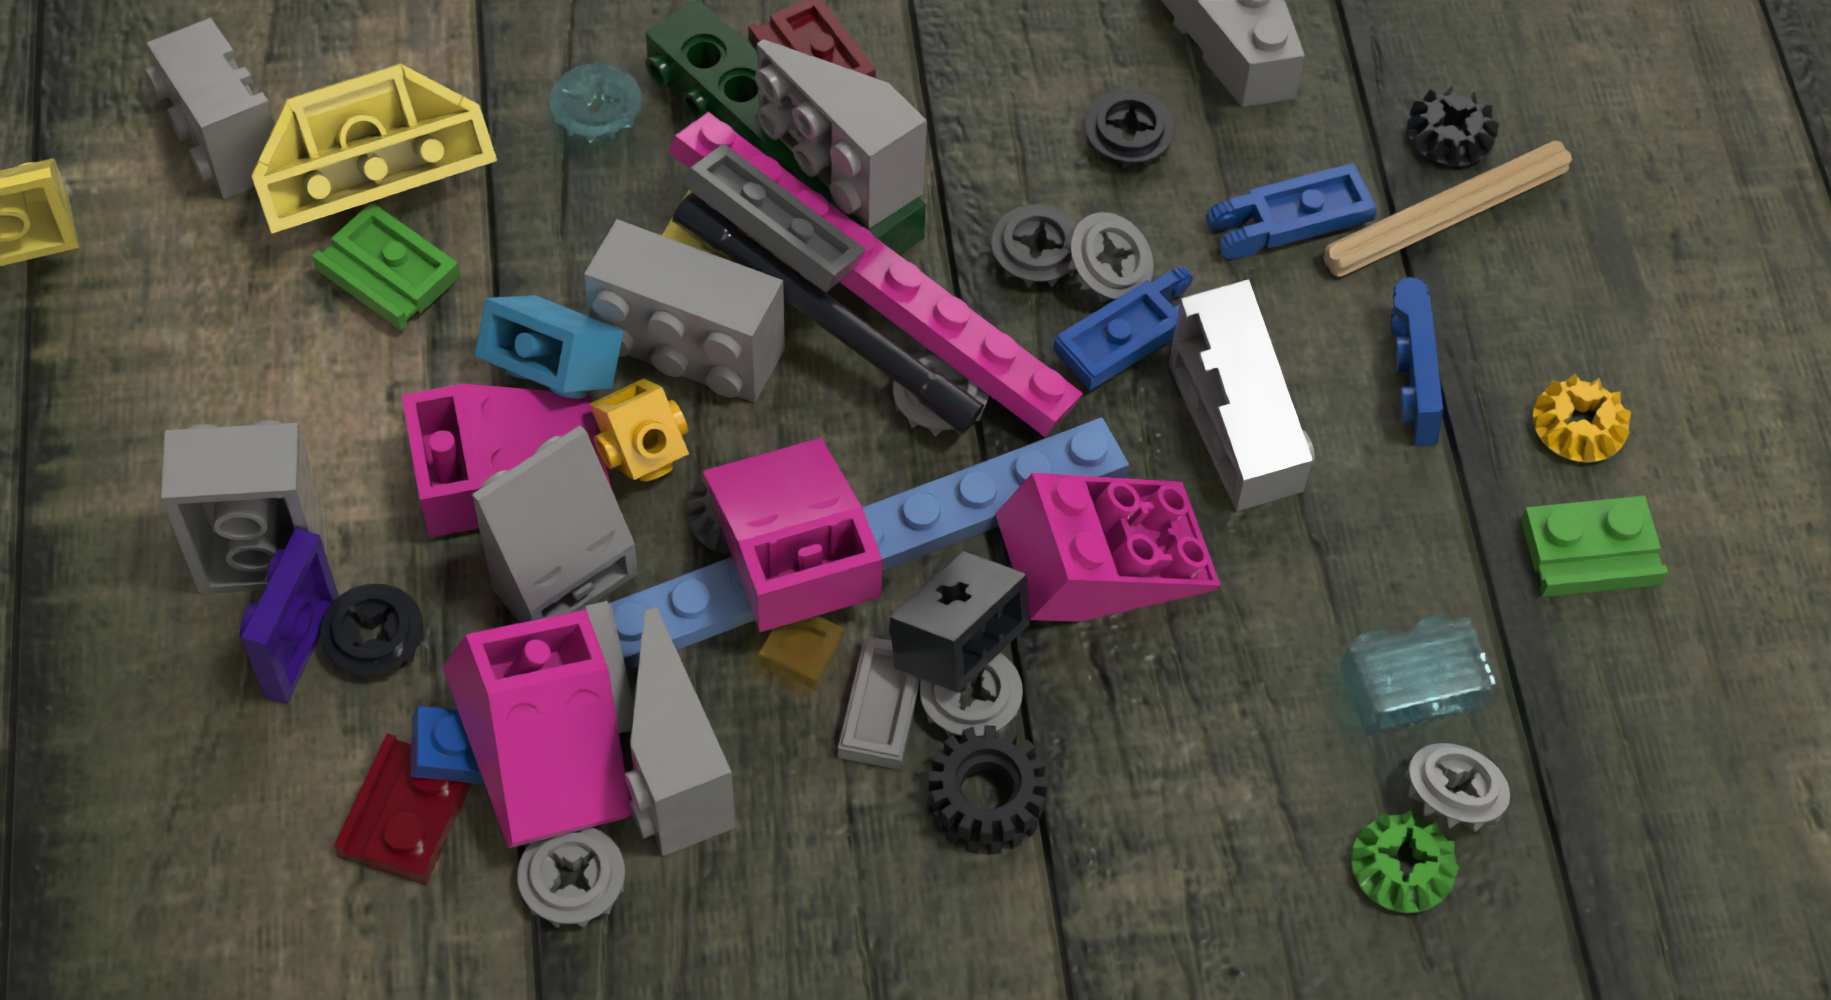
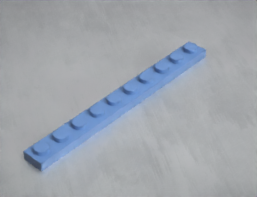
M1101 417L865 506L863 511L881 554L882 571L999 527L995 513L1031 473L1127 478L1129 463L1104 419ZM732 557L608 603L612 605L626 669L639 665L644 611L654 607L658 608L676 650L755 620Z

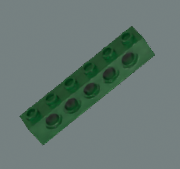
M700 0L692 1L645 32L647 48L645 65L649 75L660 87L670 88L683 101L685 108L695 120L709 112L718 120L726 123L734 132L766 156L777 161L782 168L810 189L821 194L830 204L858 225L869 230L874 237L901 256L924 239L926 203L919 197L868 229L853 213L846 214L838 207L830 190L816 175L813 177L808 176L800 168L793 152L779 138L774 140L765 133L757 118V110L759 109L758 85L755 78V73L758 71L757 51Z

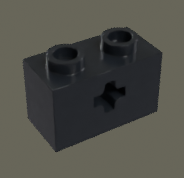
M963 551L942 571L937 572L931 581L905 604L900 605L894 614L890 616L889 635L892 639L894 668L958 693L1029 626L1027 574Z

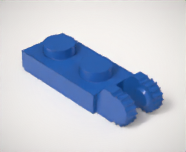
M1351 163L1248 190L1246 195L1234 197L1228 201L1223 200L1221 203L1211 206V209L1207 210L1208 213L1205 214V219L1210 229L1219 232L1220 230L1225 231L1228 228H1238L1253 218L1255 224L1230 231V233L1225 234L1220 239L1221 242L1218 244L1223 257L1232 260L1254 255L1265 245L1268 249L1374 221L1377 207L1355 164Z
M1178 266L1170 273L1167 272L1151 283L1149 280L1143 282L1057 335L1054 339L1053 351L1091 391L1173 339L1179 305L1173 307L1170 302L1189 289L1188 287L1192 284V280H1194L1192 278L1193 275L1185 267Z
M1409 276L1407 279L1403 278L1402 281H1397V285L1394 286L1393 307L1390 318L1391 333L1395 337L1397 373L1407 372L1408 386L1400 387V416L1402 423L1412 422L1414 446L1436 445L1439 441L1443 405L1431 300L1427 284H1424L1423 280H1418L1417 277L1411 278Z

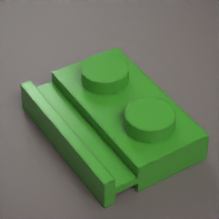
M373 202L331 238L332 244L323 252L317 250L312 255L317 271L400 331L408 326L407 320L415 312L421 314L461 277L458 262Z
M1645 496L1525 508L1521 522L1535 573H1539L1541 580L1540 592L1542 597L1663 584L1668 570L1666 565H1662L1659 556L1661 547Z

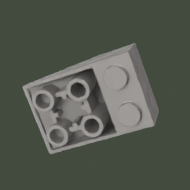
M764 39L757 43L758 71L755 73L759 97L757 118L762 129L770 138L774 140L779 138L793 152L796 162L808 176L813 177L816 175L830 190L835 203L846 214L853 213L870 229L924 193L927 120L888 82Z
M581 425L564 436H555L548 439L536 450L533 456L509 471L503 470L493 474L483 483L478 491L472 494L492 590L519 623L576 612L586 605L596 603L638 575L634 540L589 436Z

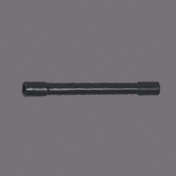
M693 192L687 195L680 203L672 217V222L710 250L724 255L732 262L783 280L784 300L915 395L924 407L954 429L964 434L978 418L984 408L983 403L943 374L929 369L811 281L805 279L800 273L743 233L737 225L717 210L709 207Z

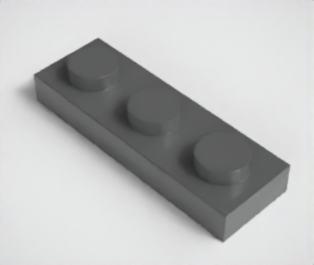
M724 143L690 167L683 186L701 198L709 207L717 210L749 234L757 243L765 246L798 271L801 276L814 283L824 292L829 291L858 266L866 250Z

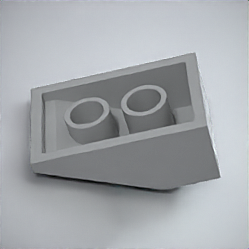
M657 607L644 611L631 735L634 770L625 773V779L633 799L629 801V806L642 839L653 835L663 857L736 827L731 769Z

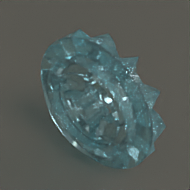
M585 64L569 70L557 80L550 95V106L554 123H560L568 137L582 134L590 143H592L595 136L608 135L615 140L620 129H633L635 116L638 112L642 111L641 92L635 79L623 69L609 64ZM597 91H601L604 105H601L599 112L591 114L588 106L593 103V98L597 97Z

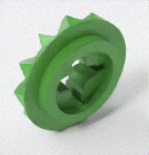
M1411 810L1402 815L1391 816L1383 812L1368 826H1363L1354 843L1351 855L1353 874L1363 892L1380 906L1402 913L1422 912L1442 902L1451 891L1459 869L1454 854V841H1448L1439 831L1437 820L1426 822L1416 818ZM1404 841L1409 842V847L1412 848V857L1423 861V863L1415 864L1406 882L1402 881L1403 871H1400L1399 861L1389 858V855H1397Z

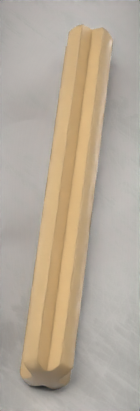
M1560 141L1547 143L1327 245L1323 261L1329 267L1332 275L1342 277L1567 172L1569 163L1572 161L1571 154Z

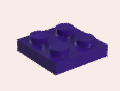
M295 528L286 548L278 549L273 555L267 572L268 584L258 604L252 603L249 605L240 626V638L245 646L263 696L284 704L289 703L318 643L321 622L326 610L339 597L320 535Z

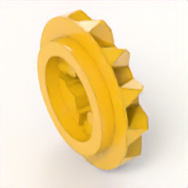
M1573 374L1564 382L1552 380L1546 390L1541 395H1538L1533 409V424L1541 441L1557 455L1576 462H1598L1613 456L1624 445L1630 433L1629 421L1631 411L1624 409L1622 406L1621 393H1610L1604 389L1600 378L1590 383L1580 381L1577 375ZM1575 408L1581 413L1588 410L1596 411L1591 424L1583 419L1578 422L1573 421L1567 425Z

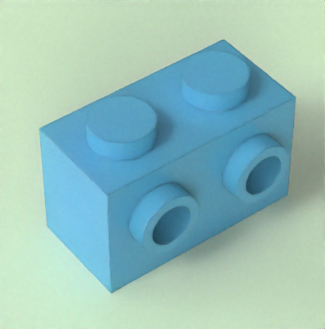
M536 295L485 298L475 357L506 369V373L513 377L533 380L550 387L549 390L559 396L584 398L587 391L613 388L624 330Z

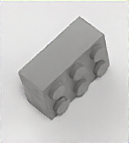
M616 219L584 273L589 316L624 330L619 357L628 355L652 364L657 370L668 376H683L705 384L721 396L727 398L739 397L756 403L785 349L783 280Z
M265 420L247 426L216 427L208 424H198L188 429L165 430L161 499L199 594L265 590L268 584L267 572L271 559L278 549L286 548L295 528L319 534L327 556L328 520L298 423Z

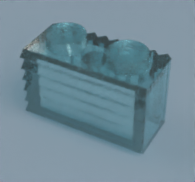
M1435 615L1419 621L1410 631L1388 635V632L1384 629L1365 632L1356 637L1351 645H1348L1340 667L1364 732L1368 736H1372L1377 732L1384 733L1389 729L1395 731L1400 727L1407 728L1412 724L1419 725L1424 721L1431 722L1436 718L1443 719L1449 715L1456 716L1461 712L1468 713L1473 709L1480 710L1486 706L1496 684L1495 675L1491 672L1490 663L1486 661V653L1481 648V641L1477 639L1476 630L1472 627V619L1469 617L1448 622L1446 616Z

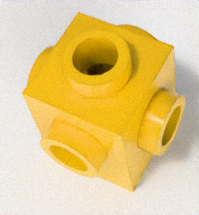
M643 378L589 404L601 432L594 436V441L603 462L609 469L616 468V470L633 480L639 478L640 481H650L669 473L674 468L673 461L689 454L682 435L688 433L686 420L674 400H667L663 387Z

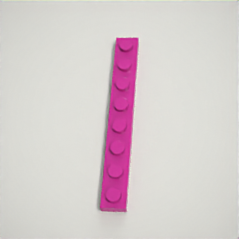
M707 112L675 135L668 153L689 169L724 143L866 249L858 266L839 282L1045 438L1075 408L1083 393L1067 382L1058 372L1047 367L1019 346L1010 336L1002 333L971 310L966 303L954 297L922 273L917 266L906 261L874 237L869 230L858 225L830 204L821 194L810 189L782 168L777 161L766 156L734 132L729 125Z

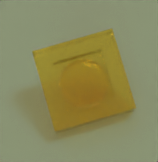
M818 616L773 628L759 653V666L817 691L845 641V628Z

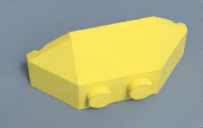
M396 64L286 99L251 174V178L270 233L273 234L495 162L497 158L479 104L402 64Z

